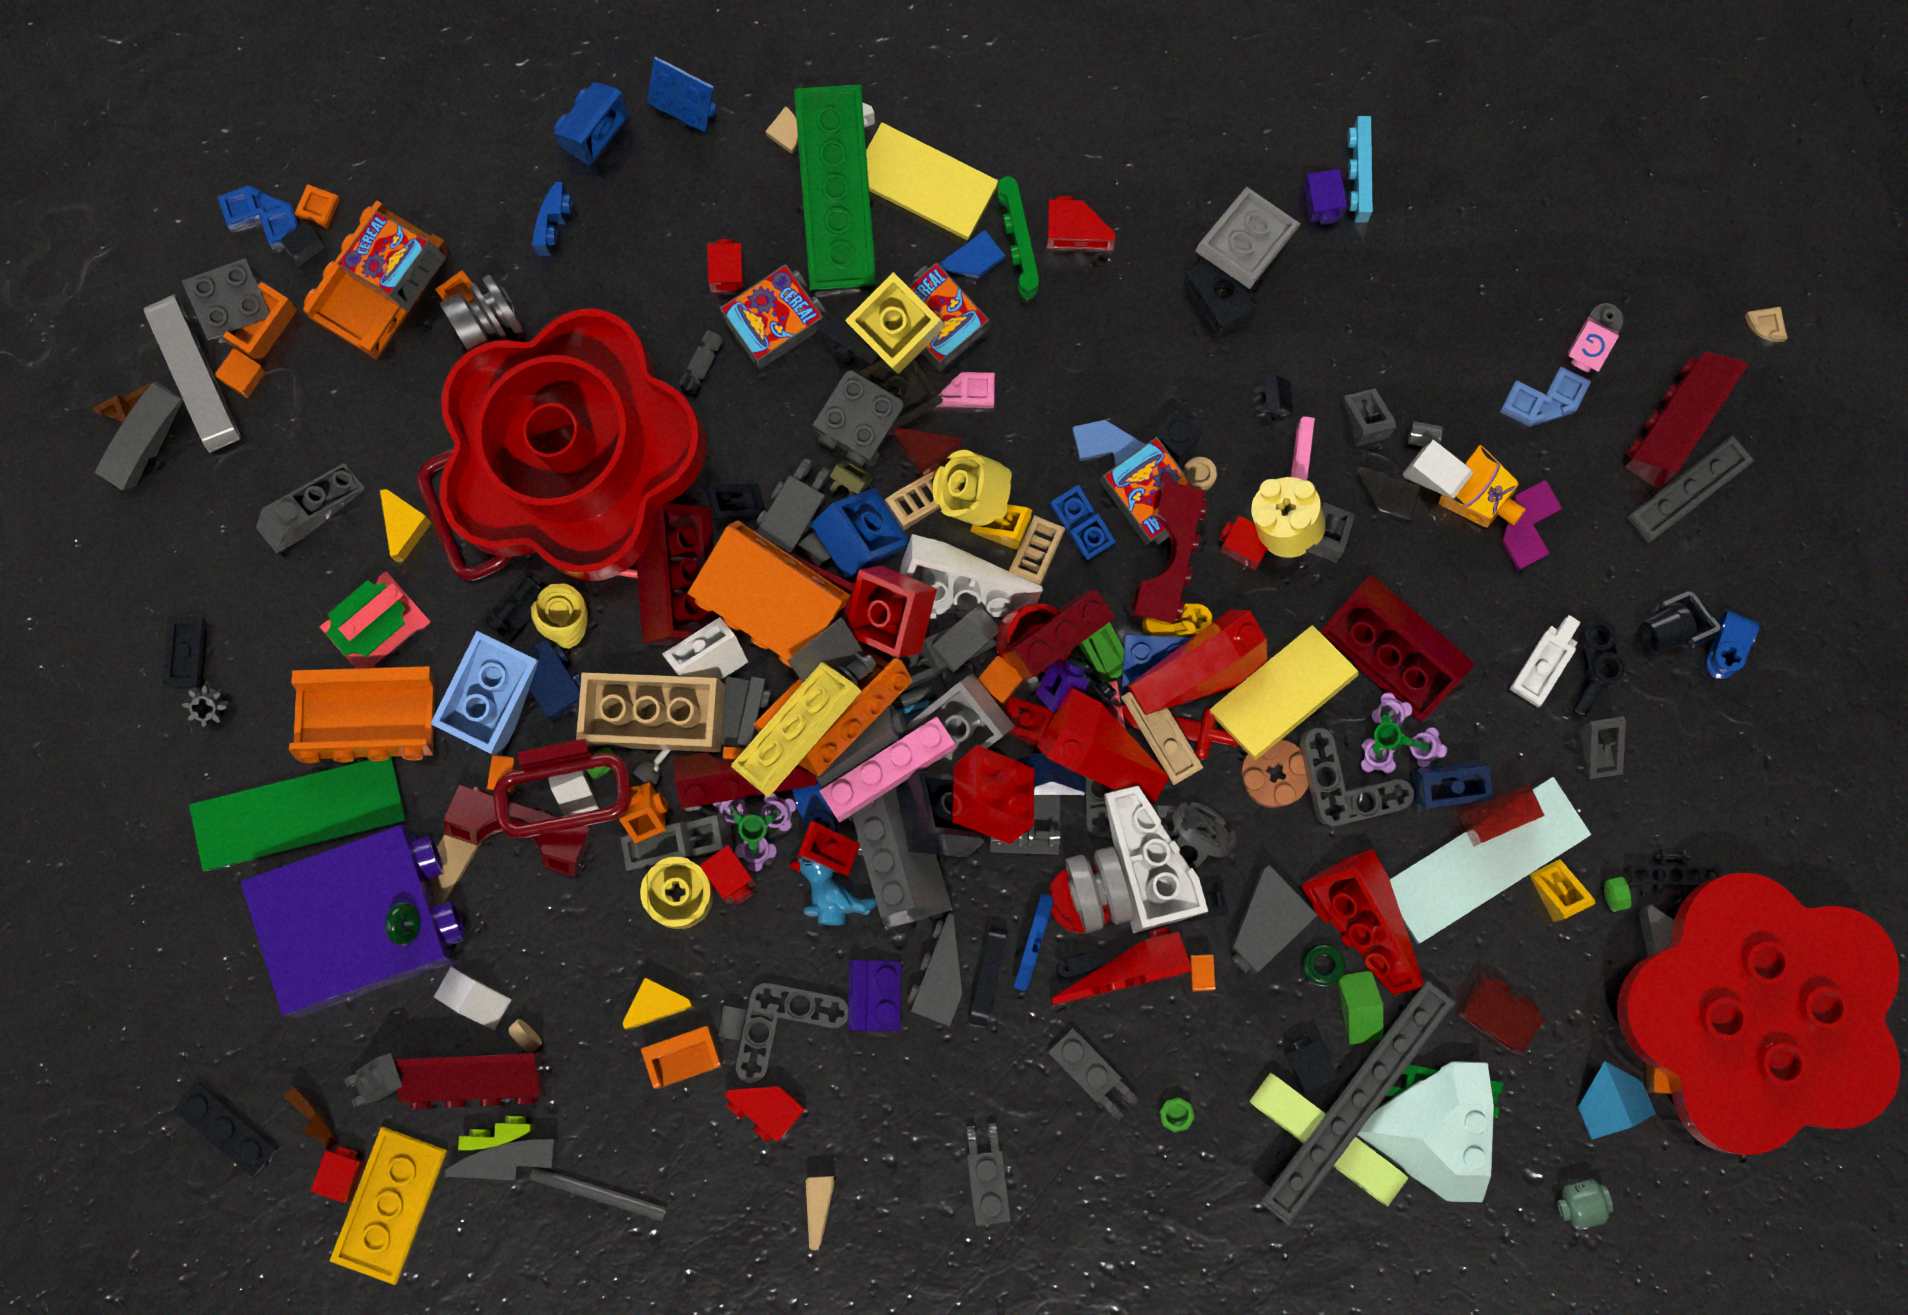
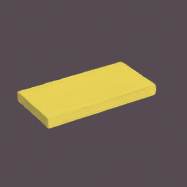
M884 123L880 124L866 150L870 192L969 241L998 187V180Z
M1311 625L1209 710L1216 721L1256 761L1358 676V670Z
M822 661L738 756L731 767L769 798L860 694L861 690Z

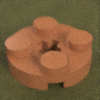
M1281 739L1256 761L1247 754L1242 763L1241 777L1246 792L1253 801L1264 807L1280 808L1288 806L1300 799L1308 788L1309 783L1301 749L1289 741ZM1276 765L1282 767L1281 772L1285 774L1284 780L1278 779L1275 783L1269 780L1271 775L1266 772L1267 768H1274Z

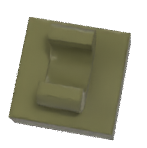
M846 458L835 466L830 475L832 479L836 480L832 483L830 491L835 493L841 485H844L849 490L847 497L860 494L869 487L874 475Z

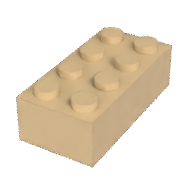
M582 673L576 740L586 739L593 747L720 752L725 684L717 678Z

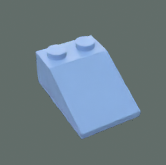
M476 631L430 724L490 754L502 756L518 723L539 661Z

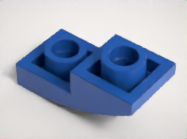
M555 182L540 208L532 244L537 256H550L551 245H556L557 227L552 224H565L566 213L571 214L572 195L567 193L563 182Z
M1075 485L1048 502L1086 560L1116 543L1099 513H1095L1079 485Z

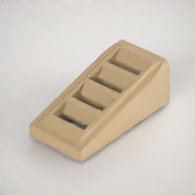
M939 468L885 499V504L903 531L941 508L935 501L930 503L922 491V488L927 486L933 495V481ZM916 493L924 507L919 509L911 495ZM903 500L906 501L913 512L910 515H907L900 505V502Z
M1034 515L1009 572L1041 586L1063 537L1065 528ZM1038 531L1053 537L1052 542L1034 535L1035 532ZM1030 543L1048 550L1047 553L1029 547ZM1024 557H1029L1038 562H1041L1042 564L1041 566H1039L1037 564L1025 560Z
M835 1176L808 1177L806 1179L809 1249L811 1248V1250H819L822 1244Z

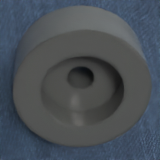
M1600 304L1589 314V317L1616 331H1619L1623 325V315L1619 308L1613 304Z

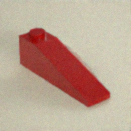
M1230 609L1127 687L1144 715L1236 687L1267 662V639L1250 610Z
M1071 686L1037 744V748L1048 759L1111 789L1119 791L1139 786L1151 806L1154 805L1169 779V776L1100 701Z
M1373 849L1347 857L1301 885L1317 915L1325 923L1329 921L1343 935L1341 940L1347 947L1352 945L1365 958V966L1372 971L1393 995L1420 988L1424 985L1390 879Z
M1169 927L1150 931L1149 939L1143 940L1051 998L1052 1006L1191 972V964L1179 931L1170 933Z

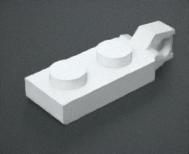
M1568 615L1558 629L1550 626L1548 631L1541 637L1509 690L1536 707H1540L1576 650L1575 646L1578 642L1571 637L1581 622Z

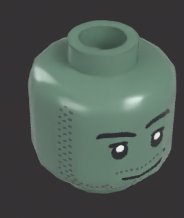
M1593 1179L1566 1185L1562 1191V1200L1557 1201L1562 1220H1569L1572 1226L1578 1230L1606 1223L1609 1213L1613 1212V1204L1607 1187L1604 1184L1599 1185Z

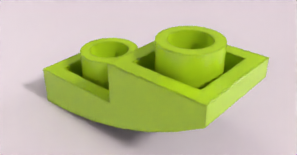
M505 1116V1123H495L494 1137L490 1136L491 1130L469 1129V1136H459L458 1150L486 1149L514 1142L534 1132L535 1124L526 1123V1116Z

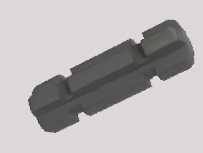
M705 332L701 340L702 346H698L687 367L688 373L683 375L679 383L683 391L690 394L697 392L701 384L699 380L703 379L715 357L714 351H718L722 343V337L715 332Z

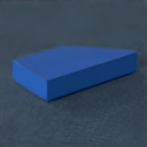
M984 230L940 262L939 265L947 273L980 278L1003 261L1005 254L986 230Z

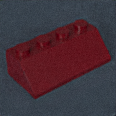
M1704 351L1697 359L1690 357L1679 373L1684 376L1678 386L1672 384L1662 398V401L1666 403L1662 411L1659 413L1655 410L1646 422L1644 428L1649 431L1643 440L1637 437L1628 449L1626 455L1631 458L1625 465V468L1657 489L1662 487L1677 474L1749 364L1742 360Z
M665 503L656 511L652 536L645 551L636 561L643 644L677 645L719 618V614L713 610L706 611L700 608L694 602L695 598L687 594L714 549L710 508Z
M1372 574L1369 575L1320 631L1340 653L1385 692L1393 693L1395 698L1401 702L1410 703L1412 706L1411 714L1421 723L1462 681L1475 664Z
M526 1053L393 1060L402 1087L397 1090L399 1103L410 1102V1109H430L431 1101H445V1108L466 1107V1100L480 1099V1106L501 1105V1098H515V1105L536 1104V1097L546 1096L545 1054Z

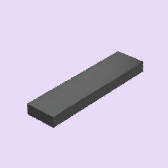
M1732 435L1627 518L1649 544L1749 466L1754 460Z

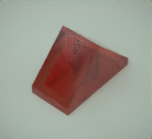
M900 428L895 429V443L921 477L950 461L951 459L947 457L952 453L962 450L963 438Z

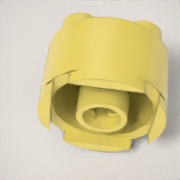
M959 450L948 456L947 458L951 460L945 467H939L933 481V498L935 503L940 505L941 512L947 516L977 526L987 525L995 519L1001 520L1008 510L1007 502L1010 496V481L1012 478L1010 469L1004 467L998 461L968 450Z
M1293 477L1276 480L1268 479L1261 484L1260 490L1253 499L1251 508L1253 521L1261 543L1268 548V551L1280 557H1297L1307 553L1306 549L1314 544L1317 545L1325 532V518L1320 498L1314 485L1310 481Z
M669 857L660 860L648 871L642 880L640 895L643 907L655 921L668 928L686 929L706 918L713 903L714 891L711 881L699 865L687 858ZM679 884L680 888L686 891V894L680 896V901L676 902L673 897L669 896V892L675 891V885Z

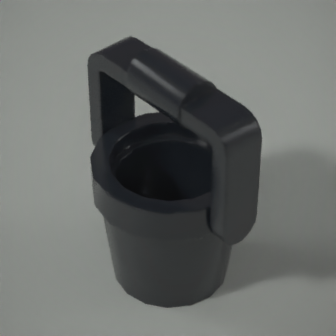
M1689 591L1661 603L1658 607L1660 612L1640 625L1641 638L1645 646L1653 653H1659L1678 646L1688 645L1691 649L1715 639L1721 628L1716 617L1705 603L1701 602L1696 594ZM1688 603L1692 607L1693 612L1708 627V631L1697 635L1698 631L1694 617L1683 604Z

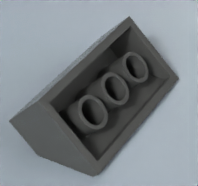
M904 782L852 814L880 917L886 930L953 910L937 855L909 852L896 792V789Z

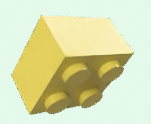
M894 272L845 320L898 374L946 327L940 318Z

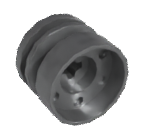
M490 275L482 278L489 290L487 294L482 296L475 283L470 285L475 301L468 303L458 292L440 302L442 309L468 352L480 345L491 342L490 338L497 336L501 341H509L504 332L509 327H511L518 340L526 336L518 311L504 288L499 286Z

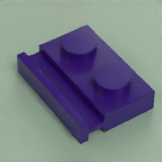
M850 960L848 1031H900L901 961Z

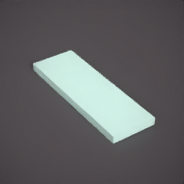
M1555 778L1548 779L1390 879L1404 924L1417 944L1433 936L1591 835Z

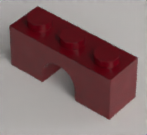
M1096 589L1081 593L1057 611L1058 615L1035 630L1029 631L1003 650L1022 679L1034 678L1115 618Z

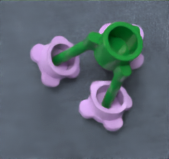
M1393 693L1382 695V703L1378 709L1372 712L1373 721L1380 723L1374 732L1375 740L1367 739L1362 744V749L1365 751V759L1361 762V766L1364 771L1383 770L1385 773L1394 771L1396 764L1393 761V752L1403 744L1409 746L1412 754L1417 758V764L1420 767H1429L1432 761L1437 758L1442 759L1447 755V747L1442 745L1439 739V731L1435 728H1428L1425 733H1419L1413 738L1405 737L1403 721L1406 716L1412 713L1411 704L1397 700Z
M772 793L769 798L765 796V805L762 808L761 814L750 813L744 802L745 798L713 803L717 807L719 815H729L730 818H726L727 823L739 824V834L744 842L736 846L735 853L737 857L744 858L751 871H760L762 864L768 858L776 856L777 850L775 845L768 844L764 836L767 833L768 826L779 828L781 831H787L792 827V812L797 808V804L792 798L785 800L779 798L775 793Z

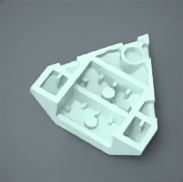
M1451 1061L1424 1081L1420 1080L1377 1107L1355 1137L1446 1201L1483 1202L1491 1178L1494 1111L1488 1063Z

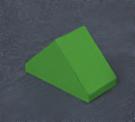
M1109 622L1077 647L1085 659L1095 667V673L1099 679L1112 682L1123 674L1124 648Z
M1372 971L1342 975L1338 981L1348 1045L1382 1040L1384 1037L1383 1002Z

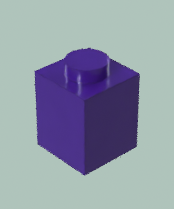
M1340 169L1307 174L1303 188L1310 222L1320 221V224L1337 222L1343 217L1347 208Z

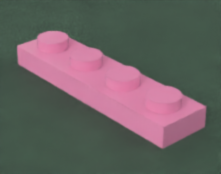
M935 717L820 790V793L837 820L841 822L909 779L915 772L925 769L957 747L938 717Z

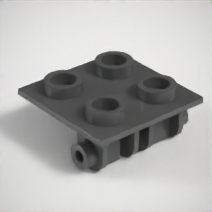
M246 258L182 280V284L208 341L217 339L219 343H224L226 340L222 336L226 331L231 333L261 322L270 314Z
M842 617L788 659V662L802 683L822 661L856 686L858 685L857 680H861L868 673L872 674L874 672L873 667L877 665L869 654L866 655Z
M1034 795V826L1012 844L991 837L990 853L1059 855L1061 795Z

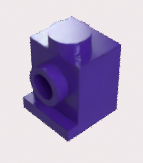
M1071 658L1067 659V661L1057 660L1047 668L1036 692L1037 697L1052 712H1056L1070 686L1085 693L1090 681L1084 674L1086 666Z

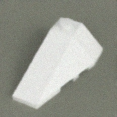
M914 534L911 536L900 568L901 574L937 589L930 619H936V614H957V618H963L979 605L990 617H1005L1015 608L1037 604L1043 591L1042 586L952 545Z
M1139 786L1106 793L1104 797L1114 849L1122 868L1134 918L1133 921H1130L1133 933L1165 926L1207 913L1208 908L1199 877L1193 868L1190 869L1180 854V848L1176 842H1172L1161 825L1159 816Z

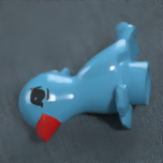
M797 857L791 860L787 866L801 873L809 881L813 906L804 908L803 913L808 916H818L819 925H845L846 913L856 912L868 915L877 906L875 897L859 899L852 896L849 890L833 877L834 871L817 863Z

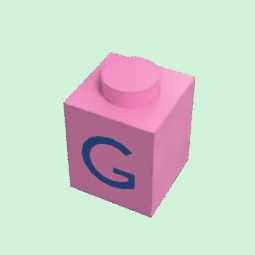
M1588 316L1568 351V356L1573 358L1571 363L1586 372H1589L1591 368L1599 372L1619 337L1618 331Z

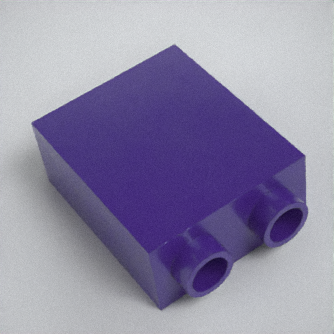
M400 825L240 881L282 1016L301 1017L457 961L452 944L466 940L465 930L459 912L452 900L440 905L436 903L429 879L443 875L444 867L436 843L431 835L417 839L414 831ZM399 902H408L414 905L420 915L421 926L419 934L412 943L404 946L392 943L385 931L386 915L390 908Z

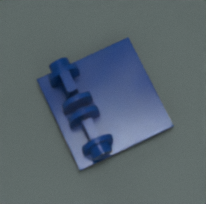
M654 57L648 104L703 132H706L709 116L713 117L718 108V105L714 104L712 99L714 86Z
M1125 634L1121 696L1130 691L1127 687L1129 684L1193 637Z

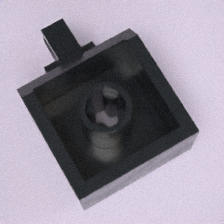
M917 771L896 789L909 852L967 857L984 843L982 833L952 822L954 774Z

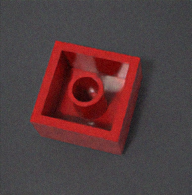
M884 566L859 569L846 625L856 640L897 658L919 654L923 647L937 589Z
M976 745L954 764L952 822L1012 844L1034 826V768Z

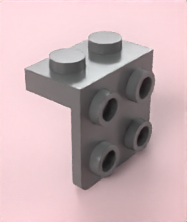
M847 371L813 423V428L816 434L819 435L817 440L830 449L834 450L838 446L847 452L845 457L858 466L862 467L866 463L873 467L880 457L877 449L903 410V402L854 371Z
M726 676L720 680L725 684L721 745L746 748L759 734L753 724L762 716L763 709L768 710L772 690L767 689L768 684L762 678L751 677V681Z

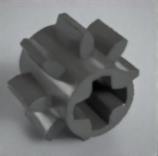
M206 682L200 691L194 686L191 687L188 693L193 699H187L182 704V707L189 708L190 715L188 720L196 719L201 721L202 727H205L211 718L219 723L223 716L218 710H224L229 705L228 702L221 699L223 689L220 688L216 691L210 688L209 682ZM202 699L206 700L208 706H212L209 710L205 709L203 703H199Z

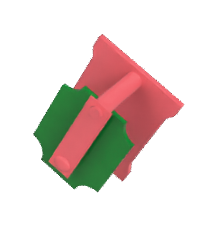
M385 571L378 577L376 584L367 580L328 613L330 620L324 622L320 628L354 668L360 669L374 668L376 664L415 631L424 629L431 622L391 575Z

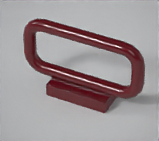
M450 449L430 458L421 466L418 471L417 485L451 568L462 579L473 581L500 570L508 564L511 557L495 556L475 567H468L463 562L430 481L435 471L445 467L454 450Z
M586 739L517 752L519 766L523 769L504 774L497 781L493 794L499 828L506 835L513 838H527L611 821L621 817L628 811L632 802V789L626 763L619 756L612 753L594 754L593 745ZM604 766L612 768L615 773L618 800L613 806L522 825L513 823L510 818L507 792L515 784Z

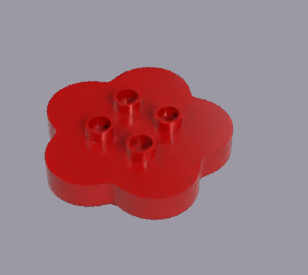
M598 309L572 311L550 322L530 342L507 340L489 342L470 350L452 367L444 383L441 408L444 423L454 441V450L442 473L440 504L443 514L452 529L483 552L503 557L538 553L557 570L572 578L586 581L609 579L629 569L641 557L652 536L657 509L686 491L699 475L707 452L705 428L699 415L685 397L669 384L655 378L653 360L646 345L624 320L610 312Z
M1734 873L1711 879L1695 888L1678 909L1673 924L1670 944L1666 948L1640 961L1629 972L1621 986L1617 1002V1016L1621 1032L1627 1044L1645 1063L1668 1076L1671 1083L1674 1106L1681 1122L1699 1142L1716 1151L1741 1155L1762 1154L1782 1146L1804 1126L1825 1129H1847L1861 1126L1878 1117L1888 1107L1894 1098L1899 1084V1053L1894 1038L1885 1022L1886 1013L1894 1000L1899 984L1898 956L1888 934L1876 921L1854 909L1839 906L1806 908L1785 887L1765 876L1753 873Z

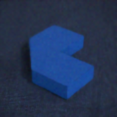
M249 185L217 196L227 227L230 230L261 219L272 249L281 246L282 244L279 240L300 226L294 214V208L290 203L264 194Z
M1041 893L1013 987L1022 991L1028 989L1054 901L1051 896Z

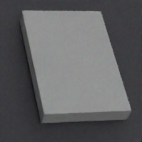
M1246 187L1199 243L1195 252L1251 289L1295 234L1301 223Z

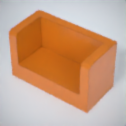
M263 282L259 284L258 289L263 293L262 296L270 312L267 318L237 330L235 335L226 331L222 336L233 348L259 364L297 312L296 307L288 298Z
M705 1026L641 1048L654 1089H659L723 1066L710 1026Z

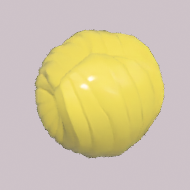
M567 583L550 584L538 594L537 600L533 602L531 617L533 624L544 637L556 642L562 648L570 649L577 645L584 637L588 624V609L583 595L576 587Z

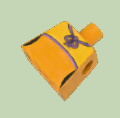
M1480 445L1465 464L1474 474L1454 499L1441 494L1438 504L1483 527L1488 528L1497 515L1514 526L1526 511L1525 508L1511 499L1519 483Z

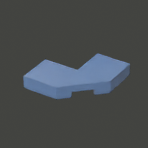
M1560 367L1545 395L1516 380L1500 412L1529 427L1573 414L1577 411L1591 381Z
M1106 420L1072 427L1079 462L1112 455L1114 465L1117 466L1146 445Z

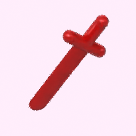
M1122 705L1125 726L1140 729L1128 707ZM1207 707L1204 710L1202 722L1173 716L1185 738L1197 742L1195 754L1200 760L1208 757L1211 741L1231 746H1240L1226 730L1214 728L1216 719L1209 710L1212 707Z

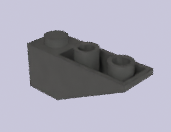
M343 463L262 508L256 529L277 554L310 534L363 492L365 487L348 466Z
M948 913L946 920L941 918L938 920L932 936L938 942L933 953L930 951L926 952L920 967L921 971L926 972L921 985L914 983L907 1003L913 1005L912 1013L950 1027L963 993L954 916Z

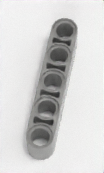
M173 294L144 307L146 318L207 451L211 453L240 440L241 435L179 298L176 294Z

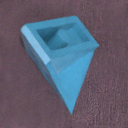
M1606 1061L1602 1064L1580 1105L1577 1106L1591 1140L1632 1128L1656 1114L1643 1082Z

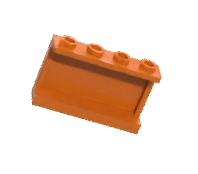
M376 200L372 207H367L362 213L359 221L360 225L354 234H349L343 241L341 246L342 252L335 262L331 261L326 266L322 275L323 280L317 289L314 288L307 294L304 300L303 311L317 324L377 360L409 310L405 311L355 281L337 263L376 210L429 240L445 256L450 250L443 239L433 233L431 236L388 211L381 202Z
M738 520L726 527L687 593L695 598L694 602L700 608L706 611L713 610L723 617L722 620L727 626L735 630H743L752 636L751 641L763 649H771L780 655L779 659L789 667L791 665L788 659L828 628L837 613L845 607L851 595Z
M862 648L866 655L869 654L875 660L877 665L873 667L874 672L872 674L868 673L861 680H857V687L861 690L860 694L798 765L820 776L913 682L902 660L894 658L889 663ZM800 679L753 724L758 733L802 685Z
M430 666L292 671L291 684L296 689L294 743H289V751L299 762L313 764L318 763L320 759L333 758L334 761L345 763L352 762L354 758L368 757L371 761H386L389 757L402 756L406 760H421L425 755H433L434 725L430 723L435 715L436 677Z

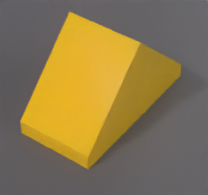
M380 490L390 556L396 562H403L432 522L424 514L389 490Z
M1007 504V513L1001 520L995 519L993 522L983 526L972 525L970 529L972 533L1018 551L1030 524L1032 510L1027 507Z
M1561 859L1530 874L1531 880L1553 922L1564 920L1595 904V899Z
M644 978L624 1018L623 1026L624 1029L630 1030L693 1008L694 1004L692 1000Z

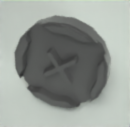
M1182 802L1172 815L1173 824L1179 832L1173 841L1176 842L1179 848L1185 845L1192 846L1198 852L1192 857L1182 855L1190 869L1200 866L1208 855L1219 858L1228 856L1237 843L1234 831L1231 829L1228 832L1224 827L1226 822L1222 816L1205 805L1192 802L1188 806L1187 802Z

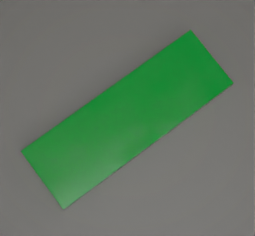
M861 85L794 89L810 291L876 286Z
M389 757L386 761L366 760L189 804L201 866L204 872L407 822L393 757Z

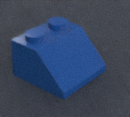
M593 82L588 89L584 88L575 99L573 109L568 115H562L554 128V136L558 145L589 167L629 117L622 92L617 88Z
M876 488L832 503L810 524L846 580L858 576L859 569L876 567L906 548L910 541Z

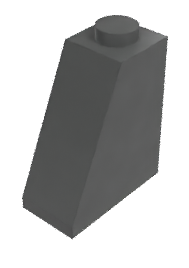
M890 704L820 776L815 775L823 788L902 739V732L906 731V722L902 712H897L893 705Z
M1270 865L1266 866L1258 876L1230 948L1235 954L1232 960L1245 973L1249 970L1253 974L1258 973L1317 916Z

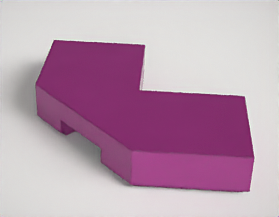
M1546 480L1517 494L1513 499L1525 508L1526 511L1514 526L1509 522L1507 523L1501 542L1518 571L1550 554L1534 527L1536 523L1562 510Z

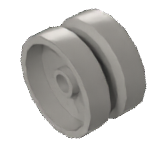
M1113 846L1095 851V874H1093L1090 863L1084 855L1081 854L1065 859L1071 898L1085 933L1103 929L1105 917L1102 906L1104 905L1111 921L1116 925L1133 921L1134 917L1127 885Z

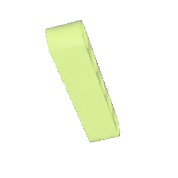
M1271 1073L1250 1100V1103L1303 1144L1325 1116L1323 1111ZM1357 1137L1352 1140L1333 1166L1387 1207L1408 1180V1177Z

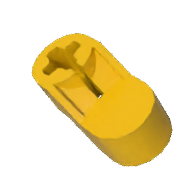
M1185 604L1181 619L1175 620V622H1180L1173 625H1164L1143 619L1142 629L1145 635L1194 637L1212 623V615L1204 605Z

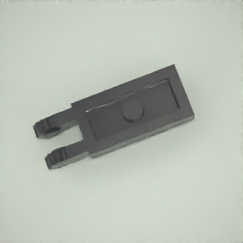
M1074 1028L1048 1051L1049 1055L1096 1103L1099 1101L1117 1121L1124 1115L1115 1103H1112L1104 1096L1113 1086L1133 1106L1139 1101L1130 1089L1120 1081L1121 1077Z
M391 1053L377 1057L358 1069L356 1074L344 1079L346 1087L356 1086L360 1094L351 1100L353 1107L381 1100L402 1087Z
M996 1123L988 1124L987 1134L991 1145V1152L978 1154L977 1131L974 1126L967 1127L970 1155H967L976 1226L1011 1222L1002 1151H999Z

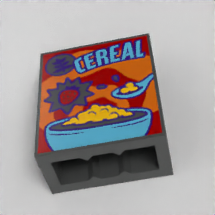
M376 210L337 265L355 281L408 311L447 257L429 240Z
M936 262L930 268L928 266L922 267L913 276V282L908 287L946 325L921 351L940 372L989 330L990 320Z
M786 264L719 308L723 320L758 370H761L817 332L816 327L824 318L823 315L826 314L818 298L815 296L811 299L804 290L807 284L797 270L791 272Z
M1157 436L1099 479V482L1146 545L1153 540L1159 545L1169 537L1162 524L1152 517L1159 484L1169 481L1194 487Z

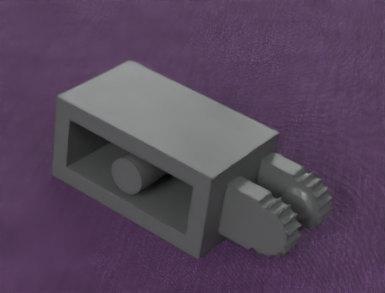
M806 457L793 477L789 475L785 483L781 481L778 483L771 496V499L774 500L768 512L765 510L761 512L754 525V528L757 529L756 533L794 556L798 551V544L805 539L812 527L810 524L818 517L826 503L825 495L820 492L831 472L823 468L817 474L811 487L802 483L805 476L809 473L813 462Z

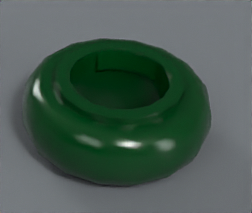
M408 902L396 903L390 908L385 919V931L388 939L398 946L409 945L416 939L421 926L418 910Z
M1321 943L1307 950L1303 957L1302 968L1310 982L1325 987L1333 985L1340 980L1344 973L1345 961L1343 955L1336 947ZM1322 954L1329 956L1334 965L1332 972L1326 976L1320 975L1314 969L1316 957Z

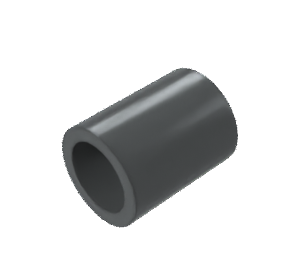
M1412 421L1407 444L1425 447L1432 440L1440 444L1443 427Z
M816 532L807 536L797 546L808 562L819 568H823L833 559Z
M971 663L963 664L954 673L950 669L942 671L947 692L961 680L972 673L974 674Z
M723 1006L717 1037L741 1041L747 1010Z

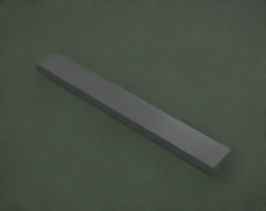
M1428 980L1424 982V985L1418 990L1260 1202L1284 1222L1291 1224L1455 1004L1451 998Z

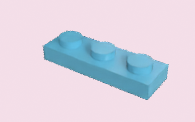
M1358 116L1353 128L1348 129L1347 137L1348 148H1353V159H1349L1348 179H1354V191L1349 192L1348 207L1349 211H1354V222L1367 223L1373 212L1371 116Z

